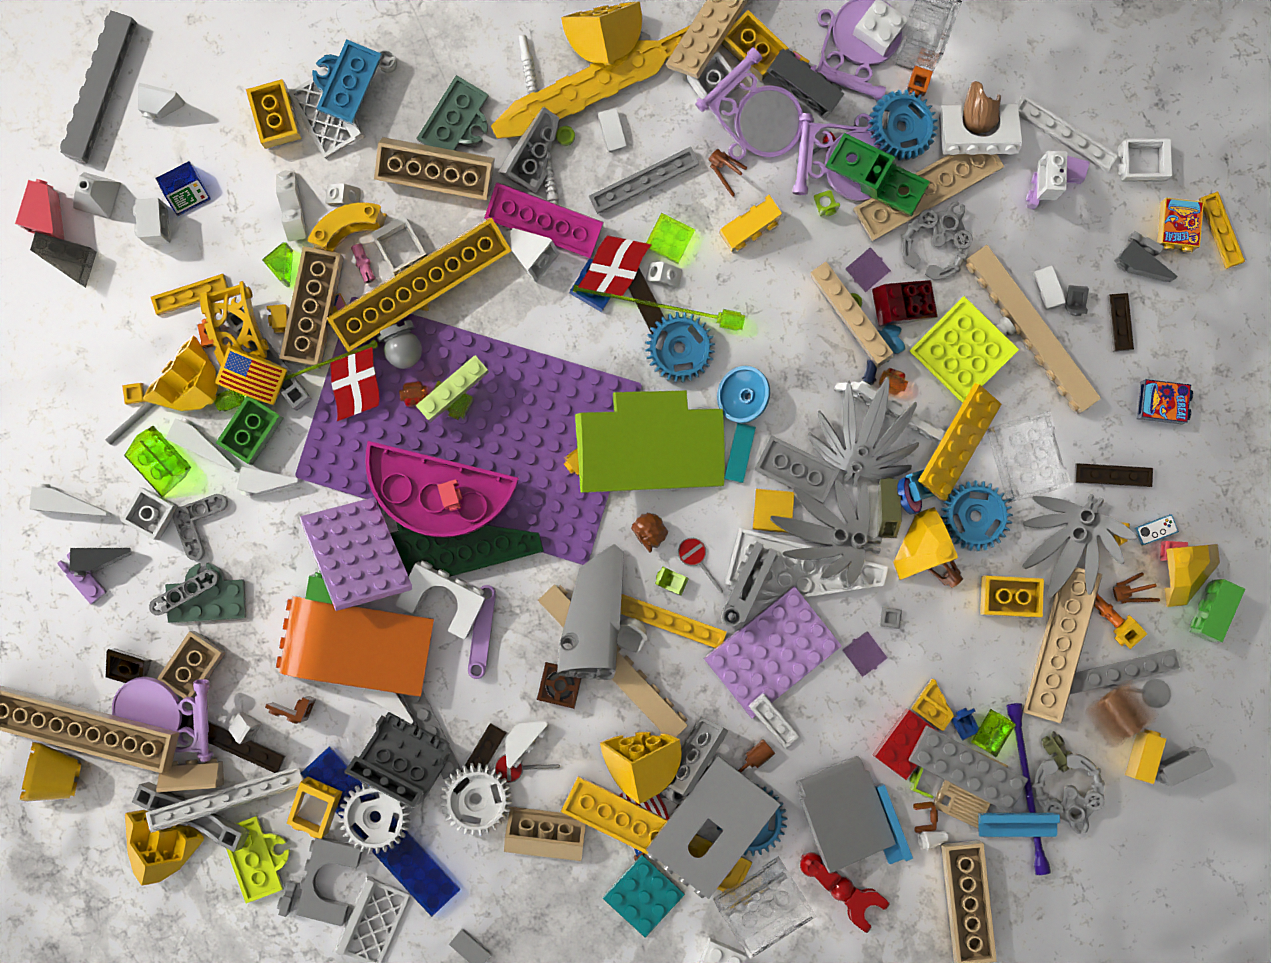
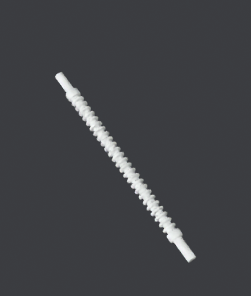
M522 35L519 36L522 50L521 61L524 63L522 66L525 68L523 72L526 73L524 77L527 78L525 82L528 83L526 88H529L527 93H536L539 89L536 88L538 84L535 83L537 79L534 78L536 74L533 73L535 70L532 67L534 63L531 62L533 57L529 52L527 36ZM550 157L546 168V179H544V182L547 183L545 185L547 188L546 193H548L547 201L558 205L557 200H559L558 193H556L557 188L554 187L556 183L553 182L555 178L552 177L554 173L551 172L553 167L550 166L552 165Z

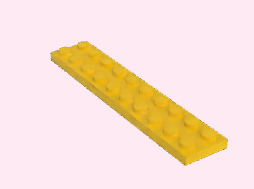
M580 776L577 777L561 809L562 813L645 854L649 853L646 851V848L667 822V819ZM696 834L688 845V851L693 857H703L714 842ZM741 856L717 889L736 897L752 865V861Z

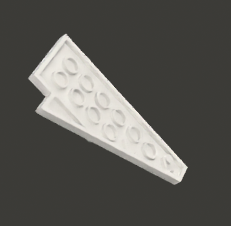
M739 528L725 580L727 585H730L733 579L737 580L739 573H737L738 567L748 557L745 555L749 544H754L756 541L763 544V547L743 587L742 600H745L754 581L751 579L755 568L759 569L762 564L759 562L763 551H768V549L772 548L778 552L753 605L774 602L792 586H795L803 597L884 586L888 567L864 561L862 571L851 587L847 585L846 581L847 571L851 562L839 574L829 579L821 580L820 578L824 571L843 555L840 554L820 560H800L783 556L784 551L811 548V546Z

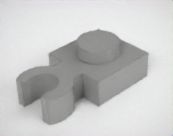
M1136 231L1128 239L1130 242L1134 240L1152 256H1157L1164 248L1163 245L1148 237H1143Z
M291 880L288 882L283 898L280 897L277 909H280L278 915L284 917L289 915L298 882Z

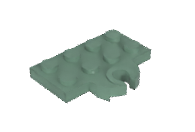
M456 75L416 138L417 141L424 145L449 150H456L459 144L475 146L481 143L483 139L480 136H473L472 130L480 128L484 134L488 132L487 120L480 110L489 95Z
M201 563L189 569L185 576V581L199 574ZM206 563L207 569H213L218 573V583L168 611V623L246 618L244 579L225 580L224 574L219 567L212 563ZM208 574L207 578L200 581L201 584L208 581L212 583L214 575ZM190 582L188 584L189 592L195 593L198 590L196 583ZM182 583L165 584L166 592ZM174 591L171 594V600L176 603L180 601V594Z

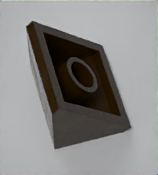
M116 648L108 649L106 651L105 677L127 683L135 678L147 677L152 660Z

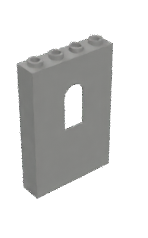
M717 755L702 774L693 791L686 795L648 845L646 851L649 853L647 855L655 862L658 860L664 864L663 868L670 874L675 872L680 876L678 880L684 885L688 886L690 884L695 888L694 892L698 896L710 899L781 804ZM710 819L723 829V832L703 857H693L688 851V845L706 820Z

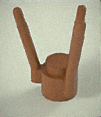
M716 149L708 159L712 163L710 167L716 172L731 196H735V193L718 167L722 169L727 165L737 174L742 175V172L730 162L744 170H747V166L732 159L725 152Z
M954 561L950 562L952 568L947 563L942 564L947 570L943 574L945 578L932 568L927 570L938 578L944 586L949 585L951 588L963 580L960 575L961 572Z
M1143 572L1123 582L1116 583V587H1113L1115 600L1117 602L1121 601V604L1127 602L1160 601L1159 598H1129L1132 597V593L1157 587L1156 584L1132 589L1129 585L1126 586L1128 583L1144 575Z

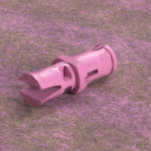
M359 243L352 246L351 249L357 262L355 265L360 269L364 283H369L368 276L371 281H374L376 278L370 267V259H367L362 247L363 245Z

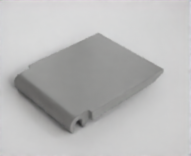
M858 756L796 781V784L801 786L802 791L799 794L803 798L800 801L828 873L835 872L896 844L870 772L865 771L863 763Z

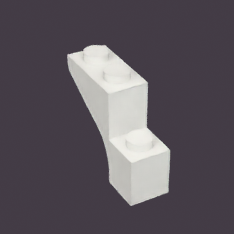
M295 170L282 171L276 174V195L282 211V225L287 241L307 238Z

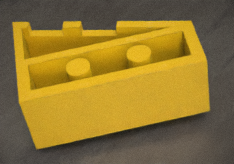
M768 195L765 197L764 202L757 206H752L750 211L742 216L739 215L722 227L719 234L731 252L735 249L740 251L747 246L746 242L749 240L755 241L763 235V231L767 229L771 231L779 225L778 222L782 213L771 196Z

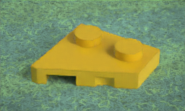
M932 678L911 709L935 727L944 731L954 717V714L941 693L936 680Z

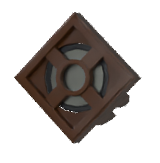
M545 662L537 700L575 709L582 678L560 676L557 674L558 664Z

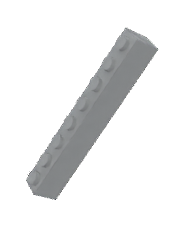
M110 10L109 15L105 17V27L103 33H100L98 37L97 50L92 54L91 67L86 71V81L79 90L80 97L78 103L73 107L72 120L68 122L66 137L60 144V152L68 158L88 163L137 24L130 16Z

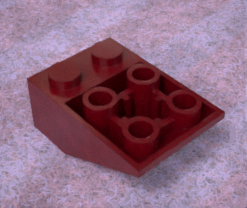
M931 280L889 283L872 289L879 326L896 325L938 317Z

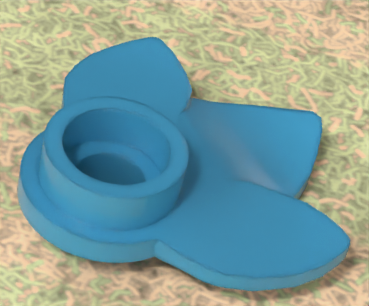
M887 325L881 331H877L894 354L904 351L906 349L905 345L898 337L902 329L896 325Z

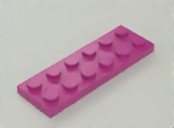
M499 182L495 184L484 219L492 218L495 223L510 229L515 228L550 238L556 246L591 258L604 224L603 221Z

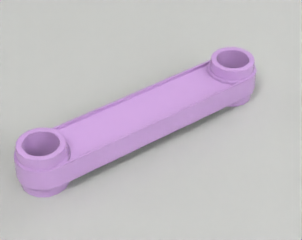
M484 585L480 588L482 590L485 588L491 589L492 596L485 600L473 627L468 674L474 679L483 677L486 672L496 591L490 585ZM474 665H479L482 668L479 676L472 673Z

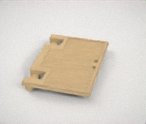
M980 753V754H982V755L988 757L989 759H991V760H993V761H995V762H997V763H999V764H1001V765H1003V766H1005V767L1008 768V765H1006V764H1004V763H1002V762H1000V761H997V760H995V759H993V758H991V757H989V756H987V755H985V754H983V753ZM944 780L941 789L934 799L937 810L978 828V813H987L991 806V803L947 780ZM945 795L951 797L948 806L941 804Z

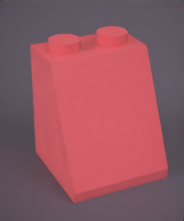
M36 179V181L28 180L15 224L27 232L64 241L59 193L53 190V186L48 185L46 181Z

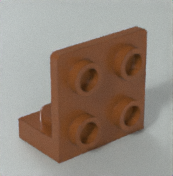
M311 696L302 697V700L299 699L294 710L274 702L266 704L265 708L269 709L268 713L278 717L284 715L287 717V721L298 724V722L301 723L308 720L316 698Z

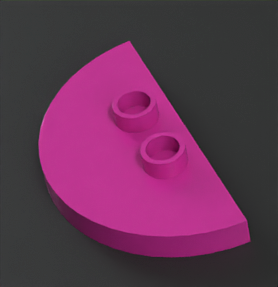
M371 441L367 442L365 457L366 473L376 500L383 510L396 522L409 530L425 536L457 537L484 527L504 510L511 500L519 481L518 477ZM456 479L459 483L456 489L460 488L463 497L460 500L461 508L455 511L446 510L437 485Z

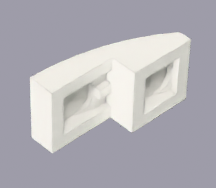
M616 107L598 112L608 151L625 147L626 142Z
M1053 266L1034 271V277L1041 290L1040 296L1046 309L1049 310L1065 305L1063 292Z

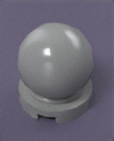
M411 320L404 321L405 325L400 327L397 324L392 325L376 335L380 343H385L384 353L386 359L396 368H411L420 360L422 354L420 340L411 333V330L415 328Z

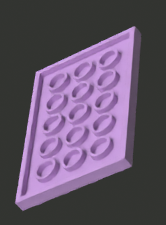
M375 497L300 516L301 524L335 611L412 590V584Z
M792 586L704 657V660L748 715L754 718L756 714L748 705L762 693L772 703L842 646L796 587Z

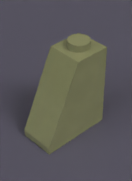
M880 479L878 487L877 537L897 538L902 522L901 495L899 496L897 490L900 479Z

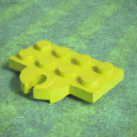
M258 815L236 823L250 830L243 849L233 852L226 848L245 903L247 904L283 890L284 888L277 870L284 867L287 863L290 849H286L283 854H277L274 847L276 844L283 845L287 842L286 839L272 832L264 834Z

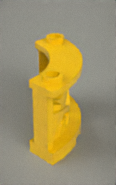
M351 203L329 212L316 224L308 237V242L312 243L314 249L335 252L339 244L350 234L362 231H375L383 227L387 214L382 213L381 206L374 203Z
M244 281L239 282V285L208 294L207 291L200 293L201 312L205 314L206 322H208L204 325L209 340L213 339V345L216 346L214 354L220 366L228 347H236L243 350L242 345L247 348H251L249 345L250 341L255 342L258 350L249 352V354L267 358L269 346L266 339L262 338L254 316L251 302L253 297L252 290L249 286L245 285ZM240 294H241V301H240L239 303H237V302H236V298H237V297H234V296H237V295H240ZM234 297L231 300V305H229V298ZM224 300V303H215ZM228 311L244 321L237 340L232 334L219 331V327L225 323L228 317ZM217 313H220L222 315V318L220 320L216 319ZM228 337L233 342V345L230 341L225 345L223 339Z

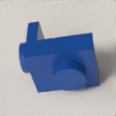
M964 708L956 712L957 716L952 719L962 741L981 732L972 715L976 712L974 708L970 710Z

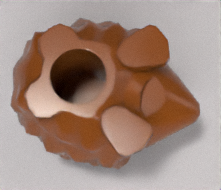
M648 512L641 514L631 527L639 542L645 546L649 553L652 552V547L658 548L668 534L662 518Z

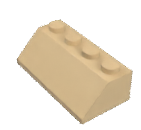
M510 807L505 833L504 852L581 861L586 824L564 813Z

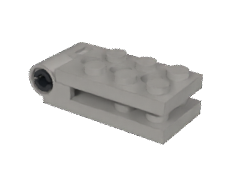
M757 541L754 544H749L745 553L748 557L738 567L737 573H739L737 580H732L728 589L731 593L721 612V621L725 625L736 626L740 621L745 622L778 551L772 548L768 549V551H763L759 562L762 564L759 569L755 568L751 579L754 581L745 600H742L739 596L763 547V544ZM729 613H733V620H729Z

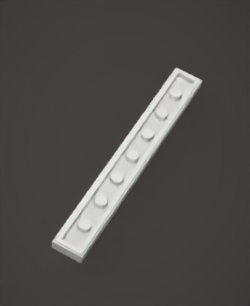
M300 766L146 812L149 830L152 833L298 788L303 780Z

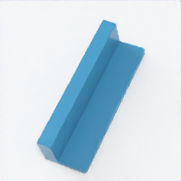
M883 783L876 785L877 794L896 843L883 850L889 864L903 859L905 861L913 859L887 789Z
M978 813V832L980 837H1056L1057 823H1060V815L1058 813Z

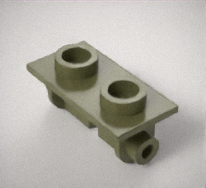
M1052 731L1050 738L1045 736L1041 739L1042 745L1049 755L1057 753L1052 758L1056 760L1058 770L1066 772L1069 770L1067 755L1072 754V752L1067 751L1063 738L1059 734L1057 735L1055 731Z

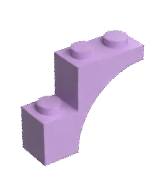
M1067 156L1066 183L1081 184L1086 178L1090 162ZM1038 171L1032 175L1031 183H1033V187L1026 196V201H1028L1027 208L1035 209L1040 201L1037 199Z

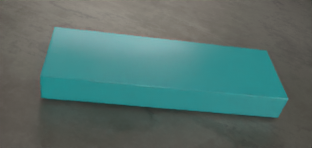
M737 423L724 479L743 483L756 427Z

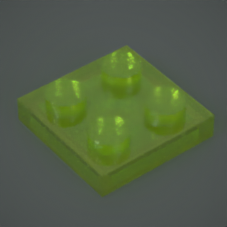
M661 213L646 242L652 244L648 250L679 264L695 229Z

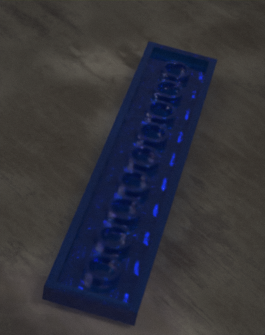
M329 746L300 774L304 778H313L342 791L336 809L338 814L340 811L345 810L340 807L343 803L347 804L344 797L351 798L349 791L352 790L356 793L355 787L357 785L363 789V782L345 773L348 765ZM370 793L360 796L362 803L377 799V797ZM373 811L370 814V819L373 822H378L381 819V815L378 811ZM394 815L389 831L395 833L398 820ZM356 823L352 825L360 837L365 840L369 837ZM403 830L402 832L406 836L404 838L399 836L398 838L401 842L397 844L394 841L395 847L393 849L387 845V852L380 848L379 854H376L375 849H373L372 853L432 917L461 889L408 831Z

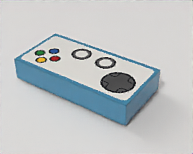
M1172 514L1135 527L1141 546L1179 532Z

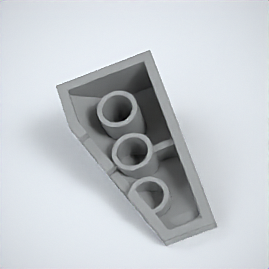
M542 107L507 156L499 173L520 186L537 193L546 177L547 163L551 156L550 150L555 139L559 117L545 107Z

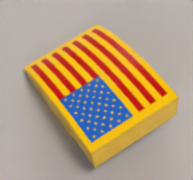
M228 347L215 383L253 399L275 405L288 369L258 355L249 354L236 347Z

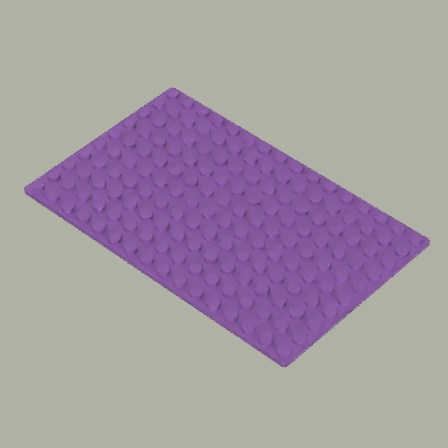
M352 297L350 303L358 298ZM409 314L395 323L400 327L405 325L404 321L411 320L415 327L411 330V333L416 335L421 342L422 354L420 360L411 368L401 369L390 364L384 353L385 343H380L376 335L350 352L345 349L338 338L331 362L373 346L374 369L379 386V406L337 421V405L331 383L330 363L295 473L297 478L364 499L375 497L370 488L366 473L365 457L368 441L518 477L519 481L511 500L504 510L487 525L539 532L544 549L542 553L582 565L589 561L609 492L581 493L579 475H576L574 472L571 474L564 466L566 462L564 457L577 448L575 414L583 412H614L613 393L640 392L641 383L414 314ZM476 355L488 369L489 373L430 423L416 407L417 402L414 399L423 400ZM406 398H411L408 404H412V406L407 407L404 401Z

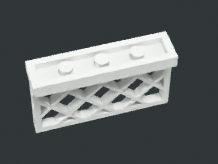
M326 68L319 71L321 76L328 73ZM311 78L290 91L289 94L323 157L328 158L354 141L361 140L366 136L356 118L353 125L340 120L338 126L330 124L332 117L328 115L326 122L319 121L320 111L317 109L314 119L307 117L306 111L308 106L317 107L309 104L311 93L320 95L319 101L323 94L322 91L321 93L312 91L314 81ZM301 91L307 92L305 103L300 102L296 94ZM316 123L325 125L323 135L316 134ZM329 126L338 128L335 139L327 137ZM341 129L347 130L351 137L345 141L339 140ZM325 139L334 141L333 148L327 152L324 148Z
M366 875L336 945V953L345 954L366 963H381L410 894L376 881L374 878ZM375 887L383 888L386 896L375 899L373 894ZM396 894L403 896L402 903L394 907L390 897ZM388 898L391 908L380 912L377 903ZM375 904L378 914L368 918L365 910L368 906ZM393 911L395 920L386 925L382 915ZM380 917L383 926L373 930L369 921ZM367 922L371 932L360 936L357 929L359 925ZM385 929L388 936L386 940L378 943L375 933ZM372 935L376 944L365 949L362 939ZM359 940L363 950L356 953L349 951L350 945ZM378 948L380 955L377 961L370 959L367 951Z

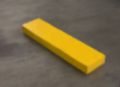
M1217 191L1199 198V201L1204 202L1203 212L1225 269L1244 263L1245 259L1219 192Z
M220 274L151 296L155 313L159 316L199 303L200 293L207 291L210 294L229 287L225 275Z

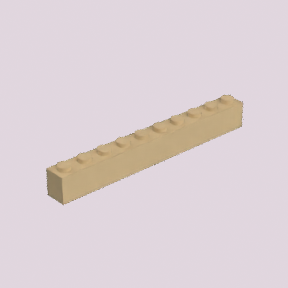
M985 245L966 260L967 269L970 273H974L977 276L978 284L981 288L988 291L990 300L1000 307L1001 315L1007 317L1016 329L1015 333L1022 337L1024 346L1034 353L1035 361L1045 368L1046 376L1051 381L1054 380L1058 386V392L1068 399L1069 407L1079 414L1101 398L989 246Z
M554 584L538 601L564 628L571 601L566 597L568 592L561 585L557 587ZM617 645L616 672L612 680L662 733L677 737L688 726L685 723L688 719L680 711L676 713L672 709L673 703L667 697L663 699L659 695L661 691L654 683L648 684L645 680L648 677L640 669L636 671L632 667L634 662L627 655L623 657L619 653L621 648Z

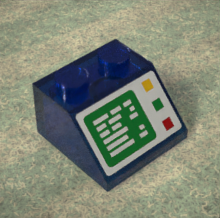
M190 161L155 178L177 216L211 200L195 166Z

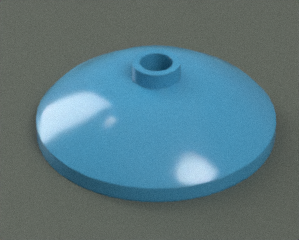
M739 366L730 370L721 380L717 391L719 409H723V415L726 418L737 423H747L757 419L765 411L770 399V385L766 376L760 370L751 366Z

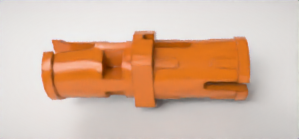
M1097 593V601H1095L1094 607L1115 628L1119 627L1125 619Z

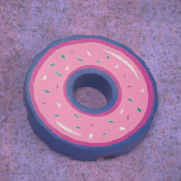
M904 477L899 480L897 485L899 496L902 495L903 499L901 500V505L908 514H917L922 509V500L914 501L910 493V479Z

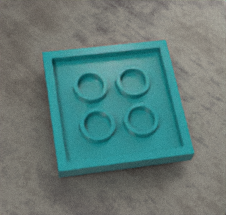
M641 854L602 898L646 938L685 894Z

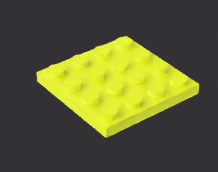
M963 296L909 351L963 403L974 383L983 386L1019 349Z

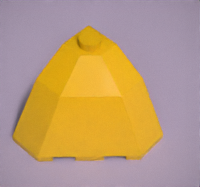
M194 335L182 344L174 361L170 360L161 372L163 374L151 383L143 400L179 411L202 409L207 404L211 405L216 400V392L219 387L215 383L217 378L215 367Z
M935 507L917 513L893 561L899 580L958 559L951 537Z
M1218 544L1166 549L1171 587L1164 588L1166 607L1182 606L1189 603L1220 564Z
M139 810L125 813L127 852L133 874L141 886L159 883L180 870L204 840L199 830L190 825L183 826L178 824L151 833L146 817V812L149 811Z

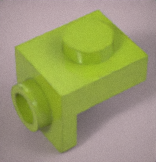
M662 567L656 575L655 584L678 595H682L689 578L666 567Z

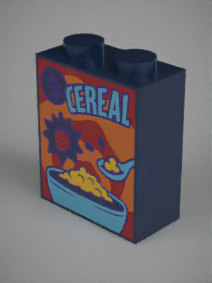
M1149 379L1141 381L1137 419L1174 424L1188 423V420L1191 418L1189 404L1193 399L1191 385Z

